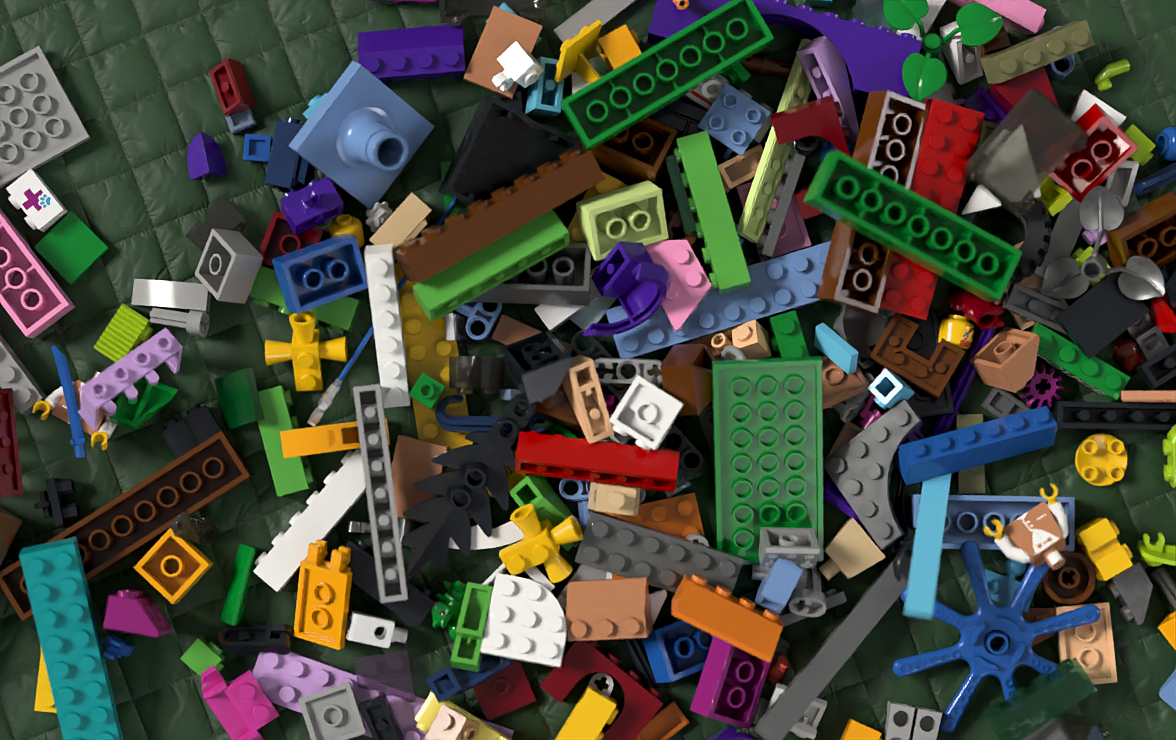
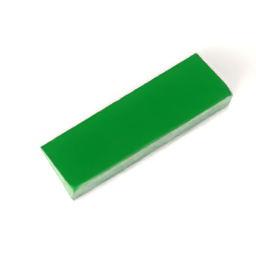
M246 544L238 545L220 617L222 622L236 626L240 624L255 566L254 562L259 550L258 547Z

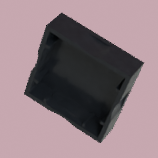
M491 95L483 96L438 192L467 207L481 199L482 201L492 198V192L502 187L514 186L513 181L525 174L530 176L538 173L537 167L549 161L553 163L561 160L559 155L570 149L577 150L582 147L583 143L551 126H546L532 120L524 112Z

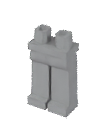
M888 701L883 740H909V738L910 740L937 739L942 712Z

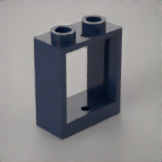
M286 118L285 122H276L265 184L279 192L285 193L305 188L309 162L288 146L304 126V124H301L302 121L293 118Z

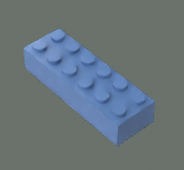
M921 494L910 495L911 529L917 525ZM948 495L941 549H960L964 542L972 540L978 543L979 549L1001 550L995 543L996 538L994 536H987L984 533V527L987 526L992 533H995L996 526L991 520H998L1001 522L1002 528H1004L1043 501L1046 504L1049 501L1037 496ZM1056 497V499L1060 500L1068 518V536L1064 539L1066 547L1062 551H1075V497Z

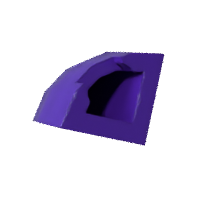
M200 132L191 141L187 152L190 180H203L202 177L208 174H214L215 178L226 175L225 160L217 142L206 133Z

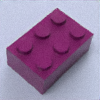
M714 636L690 710L749 730L771 661L769 663Z

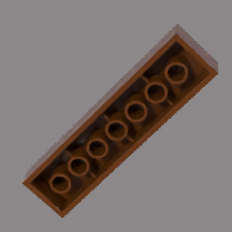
M889 90L869 91L852 159L910 189L930 106ZM836 220L817 298L857 312L878 314L893 250Z
M581 148L577 150L570 149L559 155L561 160L553 163L549 161L537 167L538 173L530 176L525 174L513 181L514 186L502 187L492 192L491 199L485 201L481 199L468 206L469 211L459 214L457 212L444 219L446 224L438 227L434 225L421 232L423 235L421 238L415 240L410 238L398 245L399 250L393 254L407 280L415 283L427 280L605 180L591 150L582 151Z

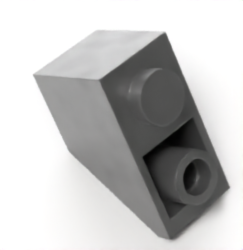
M1133 562V566L1108 579L1109 585H1107V588L1114 599L1118 598L1123 607L1120 611L1126 621L1140 625L1145 619L1153 585L1141 564Z

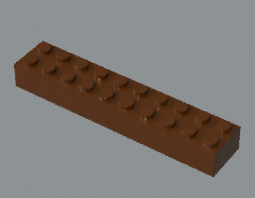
M220 431L46 543L76 537L88 583L165 534L170 528L176 527L245 483L254 475L228 434ZM19 559L0 571V586L21 620L26 621L33 618L34 615L21 560Z

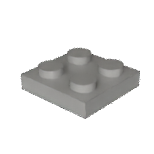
M350 681L298 699L311 740H347L367 733Z

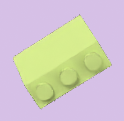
M648 180L576 202L580 229L596 261L606 258L618 241L638 242L646 246L669 238L662 190Z

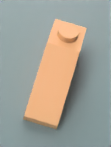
M582 355L573 357V363L564 377L562 385L587 441L591 444L613 435L614 431L609 421V414L593 360Z

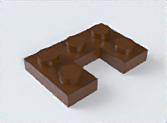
M895 312L870 354L869 360L883 368H887L932 396L939 398L964 356L965 351L942 339L930 360H926L906 348L919 325Z

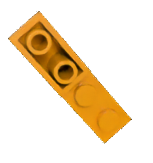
M385 418L388 445H390L387 418ZM357 421L280 432L283 458L361 448Z

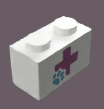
M32 169L6 188L11 194L8 197L9 201L17 210L23 209L27 214L24 219L33 230L38 228L45 233L69 213L38 173Z

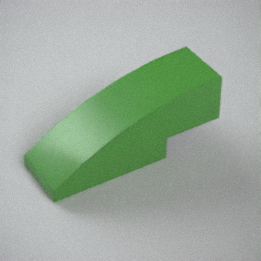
M467 582L456 628V640L450 660L452 668L479 672L483 654L480 651L493 586Z

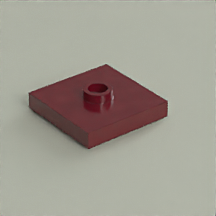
M517 660L503 671L473 688L487 721L536 701L520 660Z

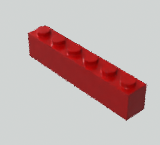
M520 431L515 458V472L675 492L680 452L669 448L657 450L651 448L649 451H646L637 444L633 446L624 445L615 441H596L590 444L587 438L576 439L561 434L545 435L536 431Z

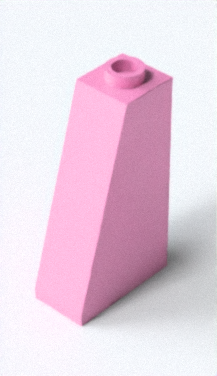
M946 0L960 7L970 3L983 4L1002 17V26L1023 35L1036 34L1042 28L1045 21L1043 17L1046 9L1030 0Z

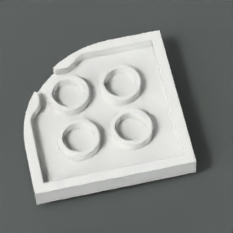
M496 573L480 652L561 668L567 628L564 613L557 599L548 589L535 581Z

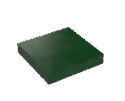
M252 368L242 369L214 380L226 431L264 420Z

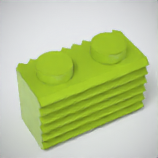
M122 304L93 348L117 362L136 349L141 340L145 342L153 331L150 327L152 323L131 307Z

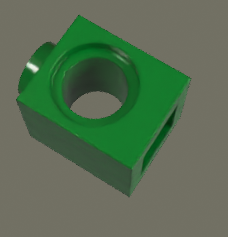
M422 372L408 395L433 410L447 388Z

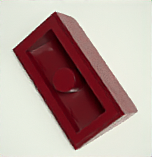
M226 58L209 71L225 117L255 106L239 61Z

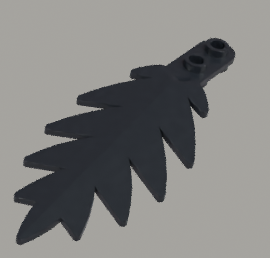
M522 393L515 395L510 400L489 432L477 431L466 434V440L477 444L465 445L434 456L431 460L432 463L459 470L439 473L414 483V489L442 496L424 500L403 512V515L406 517L428 522L410 532L401 541L402 545L415 548L409 561L408 576L416 573L430 559L442 570L448 554L449 536L462 553L469 557L471 551V522L469 514L487 537H491L492 514L487 489L504 511L508 510L509 486L504 462L512 471H515V454L511 446L536 410V403L529 404ZM520 402H524L527 404L528 408L526 410L519 409L518 404ZM509 423L512 425L513 429L511 431H506L503 428V425Z

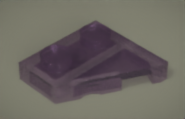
M407 650L354 659L359 688L370 691L376 690L380 694H386L390 697L393 695L407 699V702H415L416 698Z

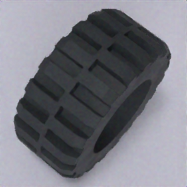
M975 186L970 189L968 196L963 195L961 197L956 216L975 226L980 219L992 213H1006L1021 222L1024 227L1025 238L1018 250L1023 253L1009 282L1013 281L1016 284L1020 283L1023 277L1027 276L1029 278L1035 273V269L1042 265L1045 255L1048 253L1052 229H1050V216L1045 212L1046 206L1042 201L1032 198L963 215V210L977 188Z

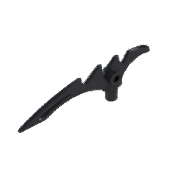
M901 474L899 475L894 513L895 516H898L897 521L905 534L896 540L892 547V552H897L893 560V571L898 582L901 580V564L904 554L913 545L916 527L913 529L909 528L906 521L904 509L906 483Z

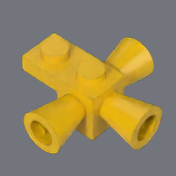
M304 311L298 314L293 313L289 317L293 329L292 343L265 340V360L267 366L289 360L293 361L296 391L323 390L321 358L347 362L348 359L346 336L321 342L320 329H314L316 315L311 311Z
M526 504L516 509L510 516V520L524 533L523 540L499 552V557L510 574L514 576L543 563L550 582L556 583L568 577L573 567L559 554V550L562 544L583 540L582 529L577 519L571 515L554 528L548 518L539 522L532 504Z

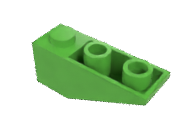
M528 475L509 491L520 507L532 504L539 522L548 518L554 528L571 515L573 516L546 479L541 478L539 475ZM579 541L562 544L561 546L569 551Z

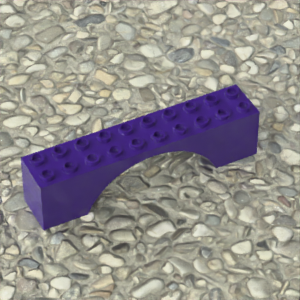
M657 0L648 32L647 43L652 45L659 44L732 0H688L689 5L684 10L678 9L672 0ZM752 0L766 24L787 27L811 39L822 36L828 38L845 61L853 99L867 102L869 91L889 90L908 97V92L903 82L902 67L905 60L911 54L920 52L922 41L916 40L917 37L909 33L897 35L891 33V29L883 26L871 28L865 26V22L857 19H850L849 22L839 19L840 16L831 12H824L823 15L814 12L812 7L799 5L797 8L788 5L789 2L786 0Z

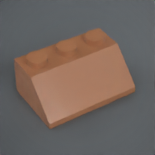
M648 577L569 581L565 613L568 641L647 638L653 630Z

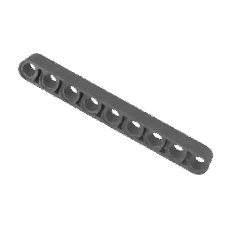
M905 552L901 564V580L898 582L894 575V556L756 724L753 731L764 740H782L901 595L902 591L908 586L912 556Z

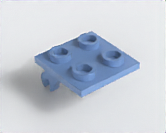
M726 83L697 128L707 131L709 139L713 137L728 147L722 157L727 161L733 151L740 156L743 155L771 112Z

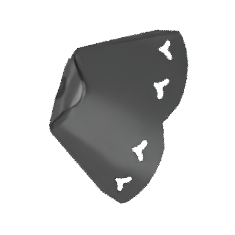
M842 307L837 314L833 329L842 339L858 351L857 361L863 369L875 364V362L869 360L871 354L869 346L878 343L885 331L883 319L884 317L894 316V311H891L888 316H884L885 309L879 308L877 314L862 313ZM860 357L867 358L868 360H864L863 363H861Z

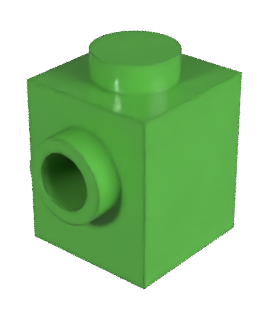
M200 637L180 659L201 677V673L213 665L220 672L224 668L222 662L226 657L221 654L223 650H221L218 644L214 641L208 643L203 637Z

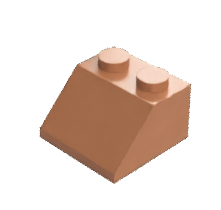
M1005 326L970 359V362L984 384L1016 393L1023 389L1026 383L1034 376L1040 338L1038 334Z

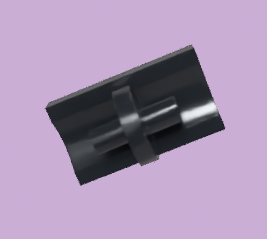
M54 477L46 479L48 493L47 491L39 492L41 502L34 504L35 510L43 509L44 518L52 517L50 508L52 507L56 526L68 525L69 521L81 517L78 503L65 505L63 495L75 493L74 480Z

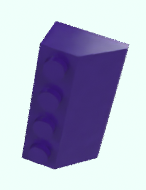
M463 24L358 32V62L382 83L463 77L466 73Z

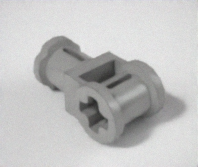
M866 372L863 375L870 386L875 378ZM866 390L829 408H833L840 415V419L844 423L850 422L865 407V399L872 392Z

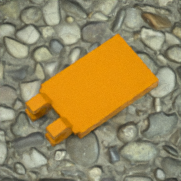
M318 539L316 543L309 544L307 559L300 563L293 636L340 650L345 647L353 573L350 572L351 568L347 567L351 558V548L340 546L339 550L335 549L332 551L331 562L325 561L328 542Z

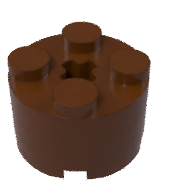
M1060 551V554L1065 559V563L1056 570L1050 567L1039 583V589L1045 597L1053 602L1067 605L1080 603L1086 600L1094 590V566L1086 556L1080 553ZM1063 572L1070 573L1068 576L1069 583L1062 582L1064 578L1062 576Z

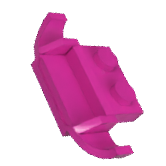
M214 665L201 673V688L204 700L208 703L231 740H264L258 729L278 717L279 713L252 672L249 670L228 684Z

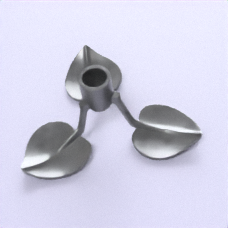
M1103 186L1094 187L1083 199L1079 210V218L1083 227L1087 230L1098 229V236L1092 255L1086 259L1081 268L1078 262L1071 257L1061 256L1055 258L1045 271L1040 293L1057 299L1075 298L1087 290L1089 280L1095 281L1102 274L1109 275L1113 272L1122 271L1123 273L1118 279V285L1121 292L1128 298L1145 300L1162 297L1165 294V281L1161 270L1154 261L1144 256H1133L1128 260L1126 267L1107 268L1106 259L1098 254L1104 229L1114 230L1121 224L1124 218V207L1120 200Z

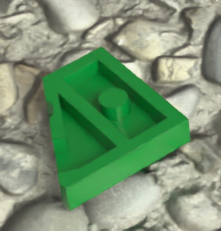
M142 377L132 384L138 391V396L135 400H129L123 392L120 393L116 403V413L110 417V422L136 431L177 396L178 389L159 382L156 385H150Z

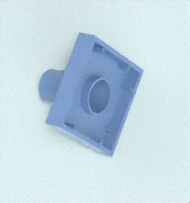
M352 61L288 146L321 173L329 177L330 180L360 204L371 210L435 126L366 68Z

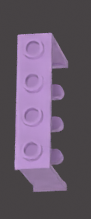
M164 328L79 388L81 392V406L78 413L95 432L99 429V408L101 407L109 416L116 413V405L111 399L119 393L123 392L129 400H135L138 396V391L132 384L144 377L150 385L158 384L159 376L153 369L163 362L166 363L174 374L178 373L183 347L167 328Z

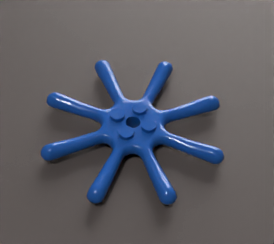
M969 540L961 545L960 551L978 601V609L974 614L964 616L934 599L932 614L933 617L956 627L961 633L960 641L954 646L898 659L893 664V672L898 677H906L957 659L966 660L970 665V672L943 713L939 728L945 733L954 732L982 679L993 675L999 678L1014 737L1017 740H1027L1031 737L1032 729L1014 679L1015 671L1021 666L1032 667L1072 692L1081 696L1086 695L1091 689V683L1087 678L1035 654L1032 650V642L1041 635L1095 623L1100 619V610L1096 605H1086L1038 622H1027L1022 615L1023 608L1050 568L1048 563L1045 561L1038 567H1033L1030 564L1010 603L1005 606H998L991 599L979 545L977 542ZM908 587L901 594V599L904 603L906 602ZM1000 636L1003 638L1000 645H990V641L994 637Z

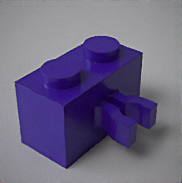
M329 177L322 180L315 179L307 187L299 191H289L280 199L281 212L295 236L343 214V201Z

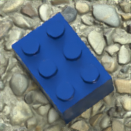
M346 233L272 259L287 310L296 314L369 288L367 273L356 237Z

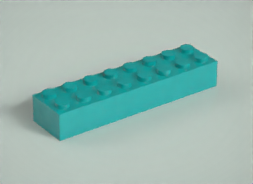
M72 537L22 548L19 556L63 740H124L77 538Z

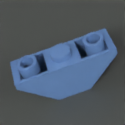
M778 558L759 584L754 603L779 614L785 607L803 569L797 567V564L791 560Z

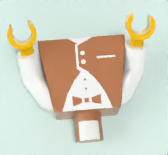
M96 371L94 377L99 375L100 372ZM82 380L73 382L79 410L81 406V392L79 388L86 384ZM62 386L54 390L44 401L35 403L33 414L37 410L44 411L41 420H46L50 410H53L52 415L70 424ZM101 407L99 408L98 416L99 429L95 432L81 416L80 418L83 431L92 435L91 446L94 447L96 442L101 441L103 442L101 450L104 451L107 449L108 439L111 437L117 424L110 422L111 416L107 415Z
M1050 483L1053 488L1051 496H1046L1043 488H1040V495L1048 499V504L1043 501L1004 528H1002V524L998 520H991L996 526L995 533H992L987 526L984 527V533L987 536H994L996 538L995 543L1007 558L1023 564L1030 563L1033 567H1038L1046 561L1053 570H1056L1065 563V559L1060 554V551L1066 547L1064 539L1068 536V518L1060 500L1056 499L1057 487Z

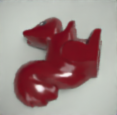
M963 288L956 289L948 295L947 304L949 308L954 309L956 312L963 311L965 317L974 321L982 330L1004 326V320L998 317V315L1006 310L1002 308V305H999L1005 300L1007 295L1005 291L999 301L989 302Z

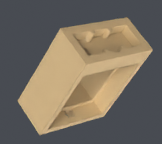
M411 193L369 241L372 245L393 243L395 252L399 250L398 245L410 238L414 240L435 217L433 211L416 195Z

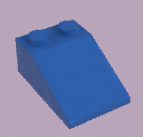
M679 618L653 627L649 636L642 638L656 683L673 682L703 670L714 635Z

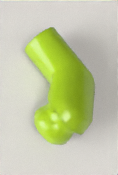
M1122 59L1108 64L1095 77V84L1098 85L1099 91L1102 92L1112 87V83L1109 80L1111 77L1130 70L1128 60Z

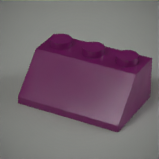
M123 589V591L118 590V594L109 595L103 628L154 637L171 633L172 627L153 599L144 596V591Z

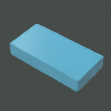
M821 323L817 325L814 346L848 375L856 372L858 351L826 324Z

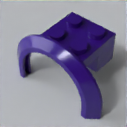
M618 241L591 276L602 297L618 298L628 318L610 324L591 323L583 335L601 337L629 331L648 320L663 304L670 287V274L663 265L653 262L643 243Z

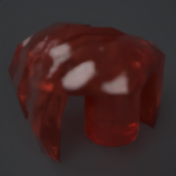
M1134 339L1119 340L1115 344V351L1111 354L1115 362L1121 364L1127 372L1145 360L1142 351L1139 350Z
M779 653L773 655L765 682L774 686L777 682L783 683L790 669L785 655Z

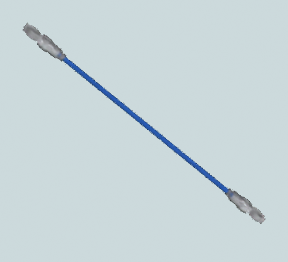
M451 201L436 227L444 224V219L449 216L457 201ZM405 275L398 284L399 292L407 281ZM373 324L338 379L336 378L326 392L322 394L318 401V407L311 414L307 422L308 424L315 427L322 418L324 411L328 410L334 403L337 394L341 390L343 379L374 333Z

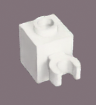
M515 41L497 58L505 70L498 73L491 81L503 92L510 89L514 81L526 88L538 80L539 75L544 69L527 48Z

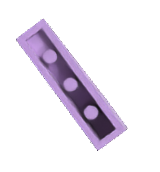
M825 36L814 38L796 53L817 99L831 95L833 102L839 101L843 116L839 117L841 127L847 126L850 139L853 142H857L859 127L845 61L828 38Z

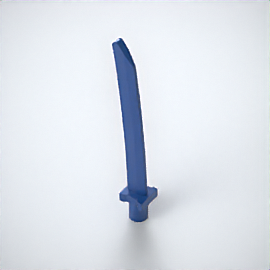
M52 346L51 349L61 380L73 439L70 440V444L75 448L76 458L87 457L85 444H88V438H84L81 418L78 413L79 408L66 356L56 346Z

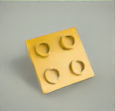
M599 19L590 26H584L578 35L572 39L568 38L562 44L554 79L557 83L574 71L590 84L601 78L589 62L594 56L602 22Z

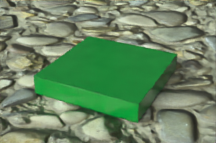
M70 211L34 247L70 285H73L110 249L73 211Z

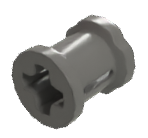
M808 136V140L813 142L808 147H804V142H800L803 138L793 142L794 148L799 154L809 155L818 146L819 136Z

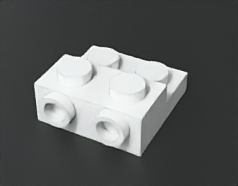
M637 375L609 421L614 424L613 429L625 437L630 434L637 439L635 443L646 451H649L651 448L657 450L684 403L640 375Z

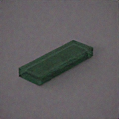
M675 154L666 157L665 165L685 236H695L697 229Z

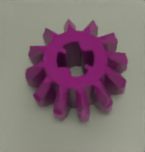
M1039 365L1038 371L1035 368L1034 376L1023 388L1026 392L1019 395L1021 399L1029 397L1026 403L1028 407L1032 406L1036 401V408L1043 407V404L1051 408L1053 407L1052 400L1060 401L1061 397L1055 392L1063 391L1064 387L1056 386V382L1061 381L1062 377H1052L1055 373L1054 368H1050L1047 372L1045 365ZM1043 381L1042 385H1046V390L1041 391L1039 394L1040 390H1036L1035 385Z

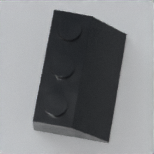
M550 330L500 348L508 376L529 404L541 403L547 400L548 397L555 395L573 363L572 356Z

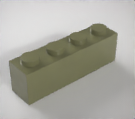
M1078 20L980 58L988 84L1002 83L1094 46L1095 43L1087 20Z

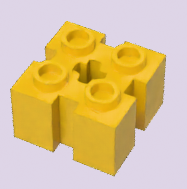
M1094 518L1075 529V547L1080 554L1086 556L1091 561L1095 569V580L1100 579L1101 581H1106L1133 566L1130 560L1133 558L1131 551L1126 544L1120 545L1116 538L1119 530L1112 520L1108 521L1107 518Z

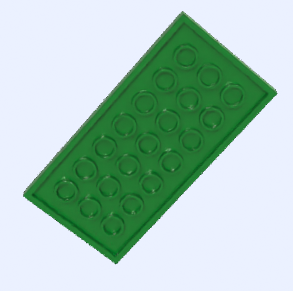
M821 356L712 361L716 548L742 556L744 558L742 565L760 564V527L814 528L820 547L817 562L824 561Z

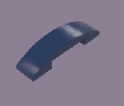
M482 654L479 672L450 668L448 666L427 678L426 682L438 703H442L490 679L517 660Z

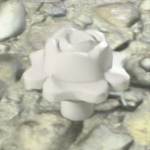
M377 202L373 209L366 210V216L369 217L366 220V224L370 226L372 232H376L391 216L393 211L388 207V203Z

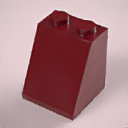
M1044 67L1024 73L1002 83H995L987 90L989 95L1013 123H1023L1027 140L1030 143L1039 141V144L1042 145L1053 141L1055 137L1060 136L1059 132L1066 127Z

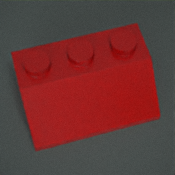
M1095 103L1038 158V161L1049 177L1081 203L1090 190L1099 186L1139 147L1119 124Z

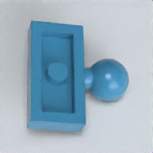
M1008 558L1005 562L1006 576L985 569L992 601L1003 605L1010 603L1021 583L1016 579L1025 572L1026 563L1023 564ZM1035 591L1033 592L1032 596L1024 606L1022 612L1028 613Z

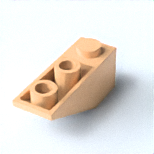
M756 320L684 343L705 344L716 361H721V353L728 345L739 348L747 360L764 359L771 356L769 333ZM730 353L728 360H735V355Z

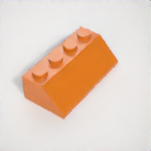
M685 573L671 600L672 615L770 663L783 628L782 620L779 619L780 616L772 610L765 609L763 611L755 607L756 604L745 597L738 599L732 596V592L721 585L714 587L708 584V580L699 574L693 573V575Z

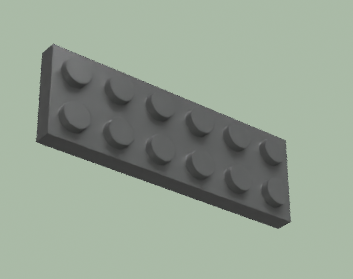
M590 510L583 531V540H580L574 561L626 578L648 577V585L674 593L678 589L685 573L693 575V573L699 574L708 580V584L714 587L721 585L733 592L744 558L605 513Z

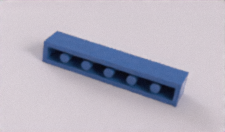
M1047 406L1035 408L899 445L896 466L906 485L914 484L1054 445L1058 424Z

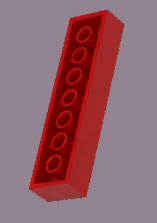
M926 99L925 105L930 106L909 190L956 215L985 113L938 99ZM893 251L879 308L926 320L939 275Z

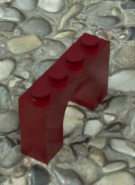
M831 95L770 115L779 145L806 136H820L829 140L839 152L850 158L853 157L854 151L849 152L847 142L851 141L847 126L841 127L839 117L843 116L839 101L833 102ZM811 184L794 190L803 220L823 213L803 202Z
M595 640L575 641L563 656L561 668L555 667L540 687L559 703H562L577 683L586 675L595 672L611 675L623 688L625 704L620 716L604 734L603 739L635 740L664 704L660 700L663 695L652 686L648 689L639 683L642 680L641 677L631 669L626 673L619 667L621 663L619 659L610 652L604 655L598 650L600 644Z

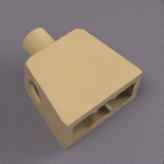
M591 482L587 508L600 512L638 515L641 488Z
M849 518L824 547V553L829 557V560L818 569L828 581L839 571L846 579H850L883 560L885 555L855 519Z

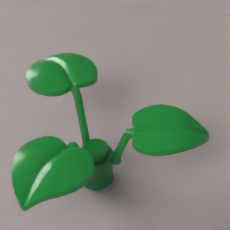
M884 0V16L892 28L906 31L913 28L915 23L919 27V36L922 39L920 52L911 54L905 60L902 67L903 82L912 100L920 102L937 92L944 85L947 71L944 64L939 59H936L942 45H945L948 40L961 32V41L966 46L977 47L988 43L999 33L1002 27L1003 19L1000 15L983 4H967L956 15V23L959 27L941 39L935 33L926 34L923 23L920 20L929 11L927 0Z

